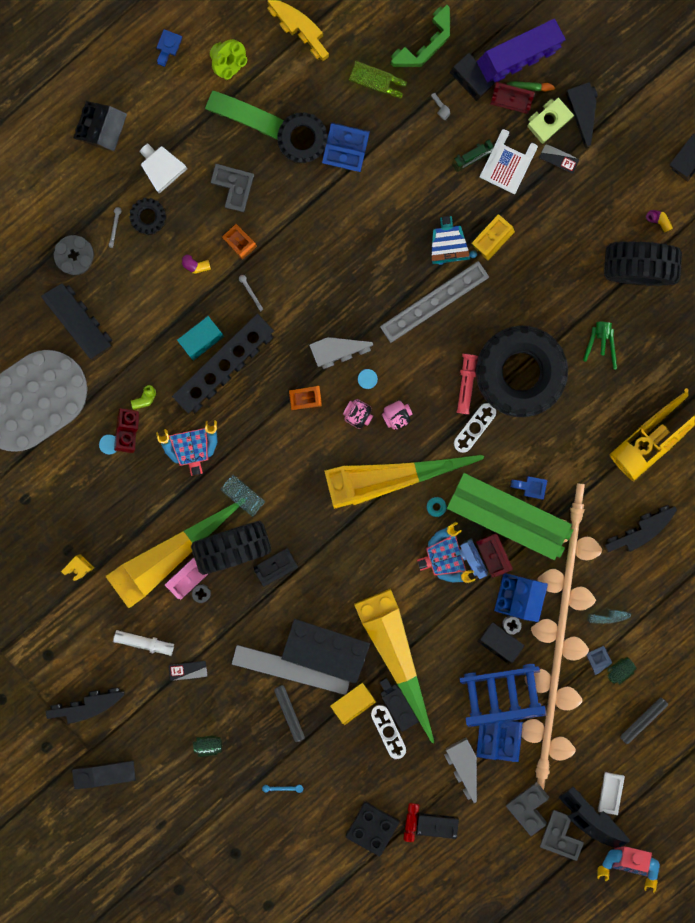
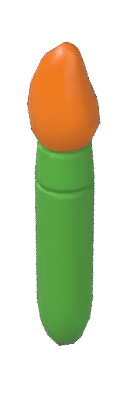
M511 81L506 84L533 91L541 90L547 92L555 89L550 83L540 84Z

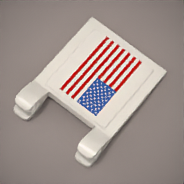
M503 129L480 178L515 194L538 146L531 143L525 155L507 147L504 143L509 135V131Z

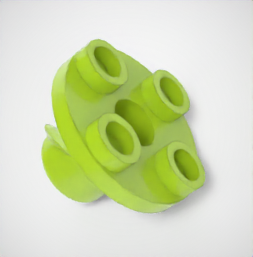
M231 39L223 43H216L210 50L214 73L226 80L232 78L247 63L245 47L237 40Z

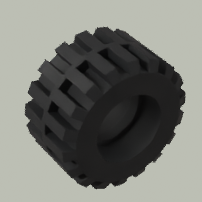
M305 112L295 113L287 117L281 124L277 135L280 151L293 162L306 163L315 160L322 154L327 144L325 125L315 115ZM299 126L308 127L314 134L313 144L305 150L297 149L291 143V133Z

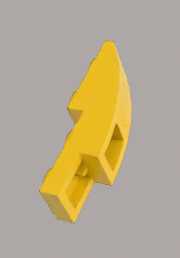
M267 1L269 5L268 11L273 17L277 16L280 19L281 23L279 25L286 33L290 32L291 35H294L299 31V38L304 44L308 42L312 47L310 52L316 59L320 58L323 62L329 57V53L319 42V39L323 37L322 31L307 16L281 1Z

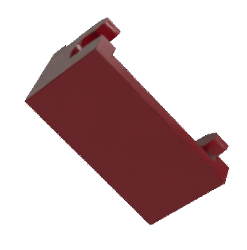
M496 82L490 105L529 114L535 92Z
M497 533L476 541L492 578L513 570Z

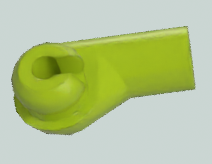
M145 386L141 398L131 400L133 410L152 404L156 396V390L153 386Z

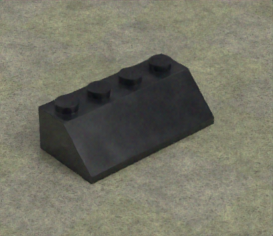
M61 283L41 297L90 360L95 361L113 347L110 343L113 340L106 331L104 333L98 328L100 323L94 316L89 317L86 313L88 310L86 305L81 300L78 302L74 298L76 293L70 285L65 286Z
M294 619L281 660L357 684L370 643Z

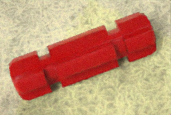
M409 803L404 841L414 842L419 804Z

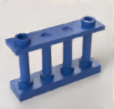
M535 664L523 665V669L476 676V673L464 674V678H460V682L468 685L472 712L470 717H466V725L473 727L547 716L546 707L538 703L534 673H540L539 666L535 667ZM526 675L530 697L529 708L521 709V706L518 704L514 676ZM507 678L511 705L509 711L501 712V709H499L495 679ZM487 681L491 705L490 714L482 715V712H479L475 682Z

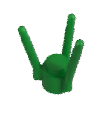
M596 322V327H592V334L583 361H587L595 336L597 335V338L601 339L602 356L605 355L606 340H610L613 369L616 370L617 361L612 323Z

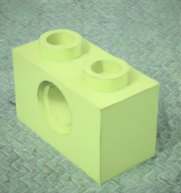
M559 98L555 101L553 99L549 100L543 106L545 108L544 111L540 114L536 112L528 119L530 123L527 127L542 144L574 116ZM544 116H553L554 123L547 124L544 121Z

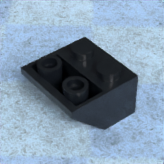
M86 101L73 138L102 149L115 151L127 114L108 105Z

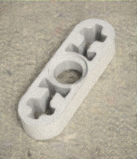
M489 403L483 404L478 408L454 440V447L458 452L464 453L471 449L496 416V409ZM490 407L492 416H486L483 421L487 423L483 425L475 417L478 415L481 418L484 413L482 409ZM473 422H477L481 427L480 432L477 434H473L469 430V426ZM465 431L468 435L475 437L473 441L470 438L466 442L467 448L463 447L460 449L458 447L460 445L458 440H464L466 437L463 434Z
M384 705L374 706L371 716L389 755L394 759L402 758L406 753V747L387 707ZM376 710H385L386 713L383 714L385 721L390 719L391 722L384 723L379 727L378 723H382L380 717H375V714H377ZM391 726L394 729L392 737H385L383 735L385 727ZM396 737H398L399 740H395V742L398 747L402 746L403 749L400 750L401 754L397 755L396 752L392 753V750L394 749L393 744L391 742L388 745L387 741H392Z

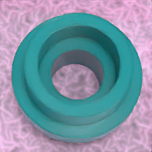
M431 498L427 503V511L434 517L442 516L446 511V503L442 498ZM435 503L440 504L438 511L433 509Z

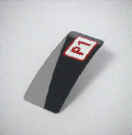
M547 144L544 146L539 157L570 173H574L579 162L578 158Z
M206 661L169 665L170 680L207 677Z

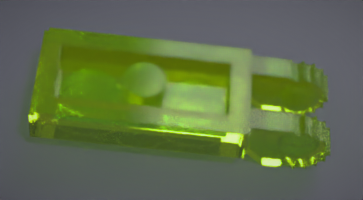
M358 61L355 62L349 78L351 82L384 94L388 93L397 98H402L403 93L389 88L390 82L399 86H406L407 84L406 81L394 77L393 74Z

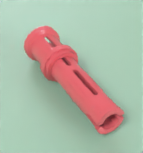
M462 354V357H464L463 367L460 370L462 381L456 413L469 414L478 356Z

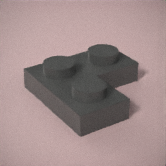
M215 164L211 184L229 188L225 208L245 212L254 174Z
M537 782L506 805L530 836L547 824L536 808L547 801L549 796Z
M553 809L539 847L577 861L584 842L566 835L571 820L567 817L568 814Z

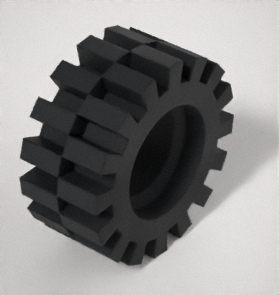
M143 198L132 205L129 218L132 226L138 232L149 235L160 231L162 226L165 225L166 212L157 200ZM145 209H151L155 212V220L150 224H145L140 219V214Z

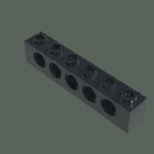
M259 314L255 315L172 397L188 414L191 412L195 414L203 407L201 402L206 398L210 400L217 393L215 389L220 384L224 386L230 381L231 377L229 375L234 371L238 373L246 365L244 361L248 357L252 359L260 351L258 347L261 344L267 345L274 338L272 334L275 331ZM252 332L259 335V340L256 343L248 341V335ZM237 346H242L245 350L244 355L241 357H236L233 353ZM222 360L230 362V368L227 371H222L219 367ZM208 374L216 376V381L212 385H208L205 382V377ZM195 387H199L202 391V395L197 399L191 396V391Z

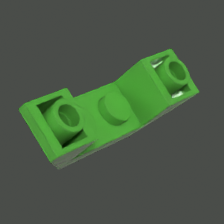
M448 5L444 8L440 6L433 13L432 23L442 33L437 32L430 39L432 43L427 48L423 46L416 53L417 58L406 47L402 50L397 49L391 56V65L393 67H422L449 39L450 7Z

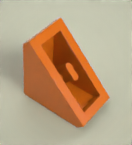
M237 224L222 236L242 260L257 247L256 243Z
M319 386L289 390L291 410L322 406Z

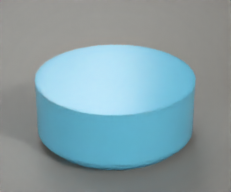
M365 369L360 372L358 383L362 388L371 389L377 384L378 378L373 370Z
M105 435L101 438L99 447L103 453L114 454L117 452L114 450L115 436Z

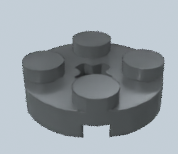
M70 235L64 237L56 244L54 260L58 268L64 273L80 275L85 273L92 265L94 251L91 244L83 237ZM72 250L79 252L76 261L69 258Z

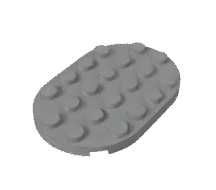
M53 350L37 351L27 355L0 374V449L6 451L31 449L65 427L80 414L85 405L88 387L84 372L71 357Z

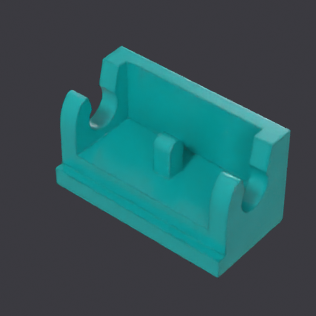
M207 316L177 341L194 361L225 336L210 317Z

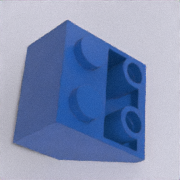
M504 573L494 611L524 620L539 622L548 584Z

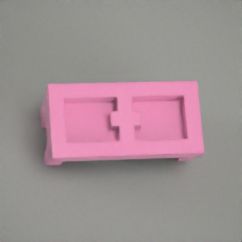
M193 558L165 586L181 600L208 574L202 575L199 572L195 558Z

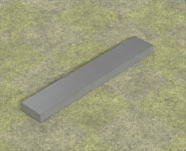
M477 261L381 325L380 328L389 342L392 343L488 279L489 276L480 262Z
M240 645L236 646L232 665L344 695L347 694L350 683L348 681L281 660V656Z

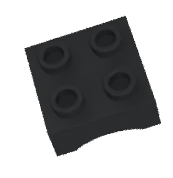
M364 801L345 837L380 857L396 830L399 820Z

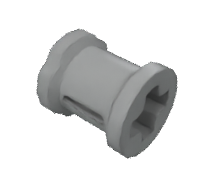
M507 616L504 618L502 625L507 633L514 635L521 630V623L517 617ZM512 620H514V623L517 624V627H513L512 630H509L510 627L507 625V623H511Z

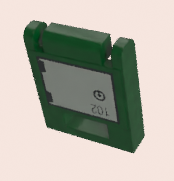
M490 139L486 140L484 145L480 146L478 143L476 145L477 148L464 154L462 158L458 154L452 162L455 171L458 172L491 154L494 146Z

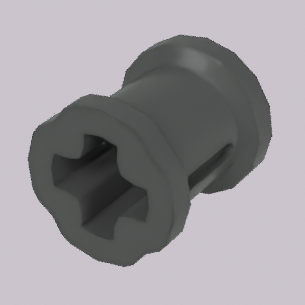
M204 584L196 586L192 592L193 599L198 603L206 602L211 595L210 589ZM201 588L207 593V596H203L202 599L196 594V591H200Z

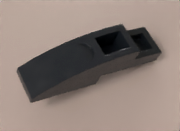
M668 504L658 508L659 512L652 515L649 512L640 516L641 520L637 521L638 530L634 527L625 531L626 535L618 538V535L606 539L608 543L603 544L606 552H611L622 546H625L627 551L631 552L649 542L669 523L677 511L676 507H670Z
M120 687L108 689L107 693H100V690L88 692L89 695L84 697L85 704H82V701L70 702V706L62 707V704L50 705L51 709L46 710V717L49 719L67 716L68 724L89 719L117 703L126 694L125 690L120 691Z
M573 786L560 794L559 799L571 811L567 817L587 835L614 848L621 847L630 841L609 815L604 811L598 814Z

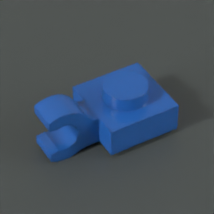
M165 29L163 30L157 45V49L161 51L157 60L158 65L165 67L169 55L176 56L182 36Z
M527 476L526 482L512 480L510 487L523 489V496L544 500L547 480Z

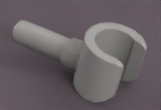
M433 93L431 96L441 108L437 114L443 120H446L450 116V109L441 102L436 93Z

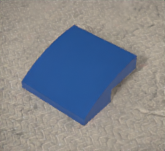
M331 122L322 163L361 172L370 131Z
M507 721L480 725L476 757L519 762L523 722Z

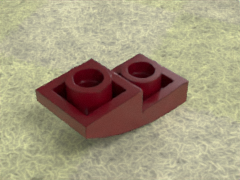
M119 409L114 442L115 451L134 453L139 411Z

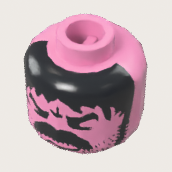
M358 399L353 402L350 401L343 413L345 415L344 420L358 429L362 428L364 424L368 426L373 418V415L370 414L372 408Z
M396 401L386 406L382 414L388 428L392 427L394 430L410 423L409 416L413 415L409 405H404L401 401Z

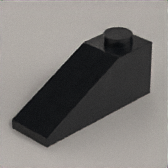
M590 82L569 89L565 93L585 149L591 146L596 98L598 97L595 87H591Z
M134 760L76 766L72 769L74 789L93 788L136 780Z

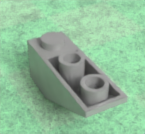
M327 337L309 346L318 368L322 366L323 369L334 366L333 362L341 359V362L353 358L351 354L359 352L362 355L371 351L370 347L373 346V342Z
M465 737L445 748L447 753L444 756L449 765L454 764L456 771L453 773L458 782L463 781L466 787L463 789V792L467 799H472L476 803L477 757Z

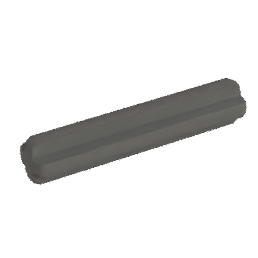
M283 685L274 689L295 742L304 740L305 736Z
M659 698L620 738L626 744H629L668 706V703L663 698Z

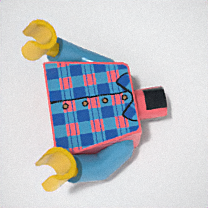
M214 420V426H209L208 421H206L204 429L168 435V431L164 429L165 436L161 437L157 432V440L161 443L165 454L174 463H179L180 466L189 464L191 476L202 474L200 462L209 460L217 445V421Z
M454 522L434 534L428 541V547L426 548L428 556L417 559L420 571L432 568L433 574L437 575L441 580L452 583H470L475 581V579L471 580L468 575L474 571H466L456 539V535L461 533V530L458 532L454 530V526L458 524Z
M625 846L617 847L608 852L602 864L603 866L598 867L597 878L605 876V881H608L609 869L611 868L648 876L644 890L646 891L647 887H652L654 893L657 888L660 864L656 859L651 858L652 853Z

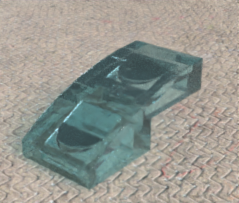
M234 475L220 489L252 517L265 503L260 496Z
M609 609L608 617L589 614L588 622L601 624L619 622L630 618L631 613Z

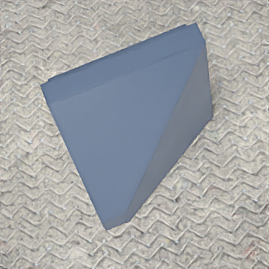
M604 646L587 654L595 675L612 664Z

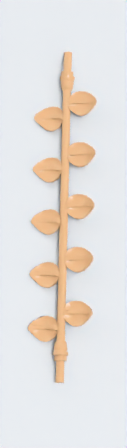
M578 483L575 501L572 503V508L570 507L571 529H573V532L569 539L565 576L557 569H549L538 577V581L548 584L546 590L548 592L558 593L563 589L558 626L550 619H543L531 627L532 634L539 641L551 643L556 640L552 674L550 675L543 669H540V673H534L537 692L544 693L549 690L545 726L537 719H529L523 723L521 737L531 743H538L543 739L541 756L535 770L536 778H538L537 783L543 790L545 779H548V774H550L548 756L550 755L555 760H566L576 751L572 743L565 737L560 736L551 740L555 704L559 709L572 710L582 703L581 696L571 687H563L557 691L562 655L569 660H579L589 652V648L578 637H570L564 640L568 606L570 605L575 610H586L596 601L592 593L585 587H576L571 590L575 554L582 560H592L602 553L601 546L591 537H583L577 541L579 524L585 511L584 504H582L585 484ZM525 676V677H524V680H525V683L527 684V677Z

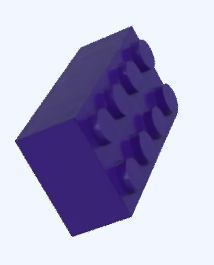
M552 19L486 51L479 58L477 64L487 83L492 80L496 83L504 79L505 75L510 72L515 74L527 64L531 66L539 62V59L544 56L548 58L554 55L557 50L562 48L561 44L566 39L556 20Z

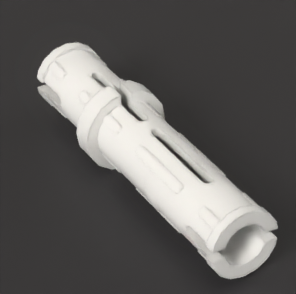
M116 630L113 641L114 643L149 650L150 653L157 652L172 656L174 649L173 643L159 641L155 637L151 639Z

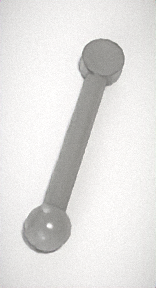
M120 207L114 209L115 218L109 242L110 248L114 246L118 218L122 212Z
M240 275L239 281L244 284L261 312L264 309L248 285L246 276Z

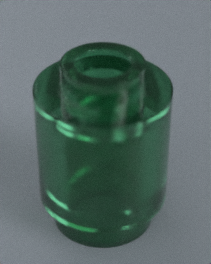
M628 657L625 659L621 658L607 670L609 673L607 677L612 684L617 683L621 685L634 674L637 668Z
M215 735L196 737V741L193 742L194 754L198 753V757L221 753V737H216Z

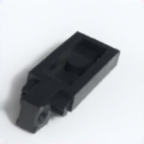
M387 678L381 680L380 684L384 689L381 692L382 699L400 730L403 732L418 723L417 717L400 688L396 684L391 686Z

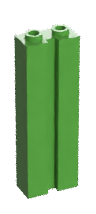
M466 473L463 474L447 507L448 510L553 560L556 557H561L565 549L562 544L565 539H570L573 529H571L572 524Z

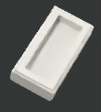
M604 772L598 812L604 811L608 814L618 815L624 775Z

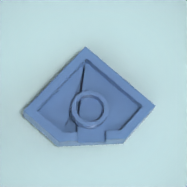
M472 538L464 541L460 545L461 549L459 550L461 557L464 561H468L471 570L474 571V576H478L479 579L486 577L489 573Z

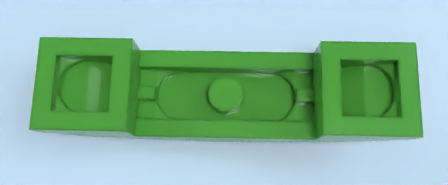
M213 90L205 107L208 111L230 118L277 140L279 128L284 121L257 107Z

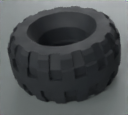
M531 326L509 327L492 336L482 348L476 364L477 384L485 400L497 411L513 417L534 416L549 409L562 395L568 378L567 359L559 343L547 332ZM514 354H528L539 365V379L528 390H515L504 380L503 366L506 360Z

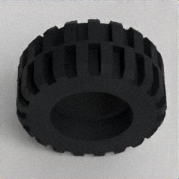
M613 242L606 247L604 276L607 280L617 283L646 286L674 285L679 282L681 276L682 252L678 247L662 243Z
M256 521L192 542L191 549L199 572L205 575L267 555L271 552V545L264 524L261 521Z

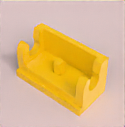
M498 214L472 242V245L486 260H489L515 232L514 228Z
M79 554L61 572L67 575L74 571L77 574L73 578L75 581L84 577L87 572L92 571L95 567Z
M361 683L330 707L342 724L346 725L377 701L367 687Z

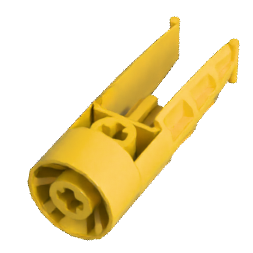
M687 388L683 394L652 416L609 454L617 467L630 480H636L695 426L694 415L665 440L660 447L657 444L670 433L666 426L662 424L649 436L647 435L648 432L688 397ZM641 434L642 437L637 439L635 446H632L630 443ZM640 446H647V451L644 449L640 450ZM654 449L657 452V454L648 462H646L645 459L649 458L652 455Z

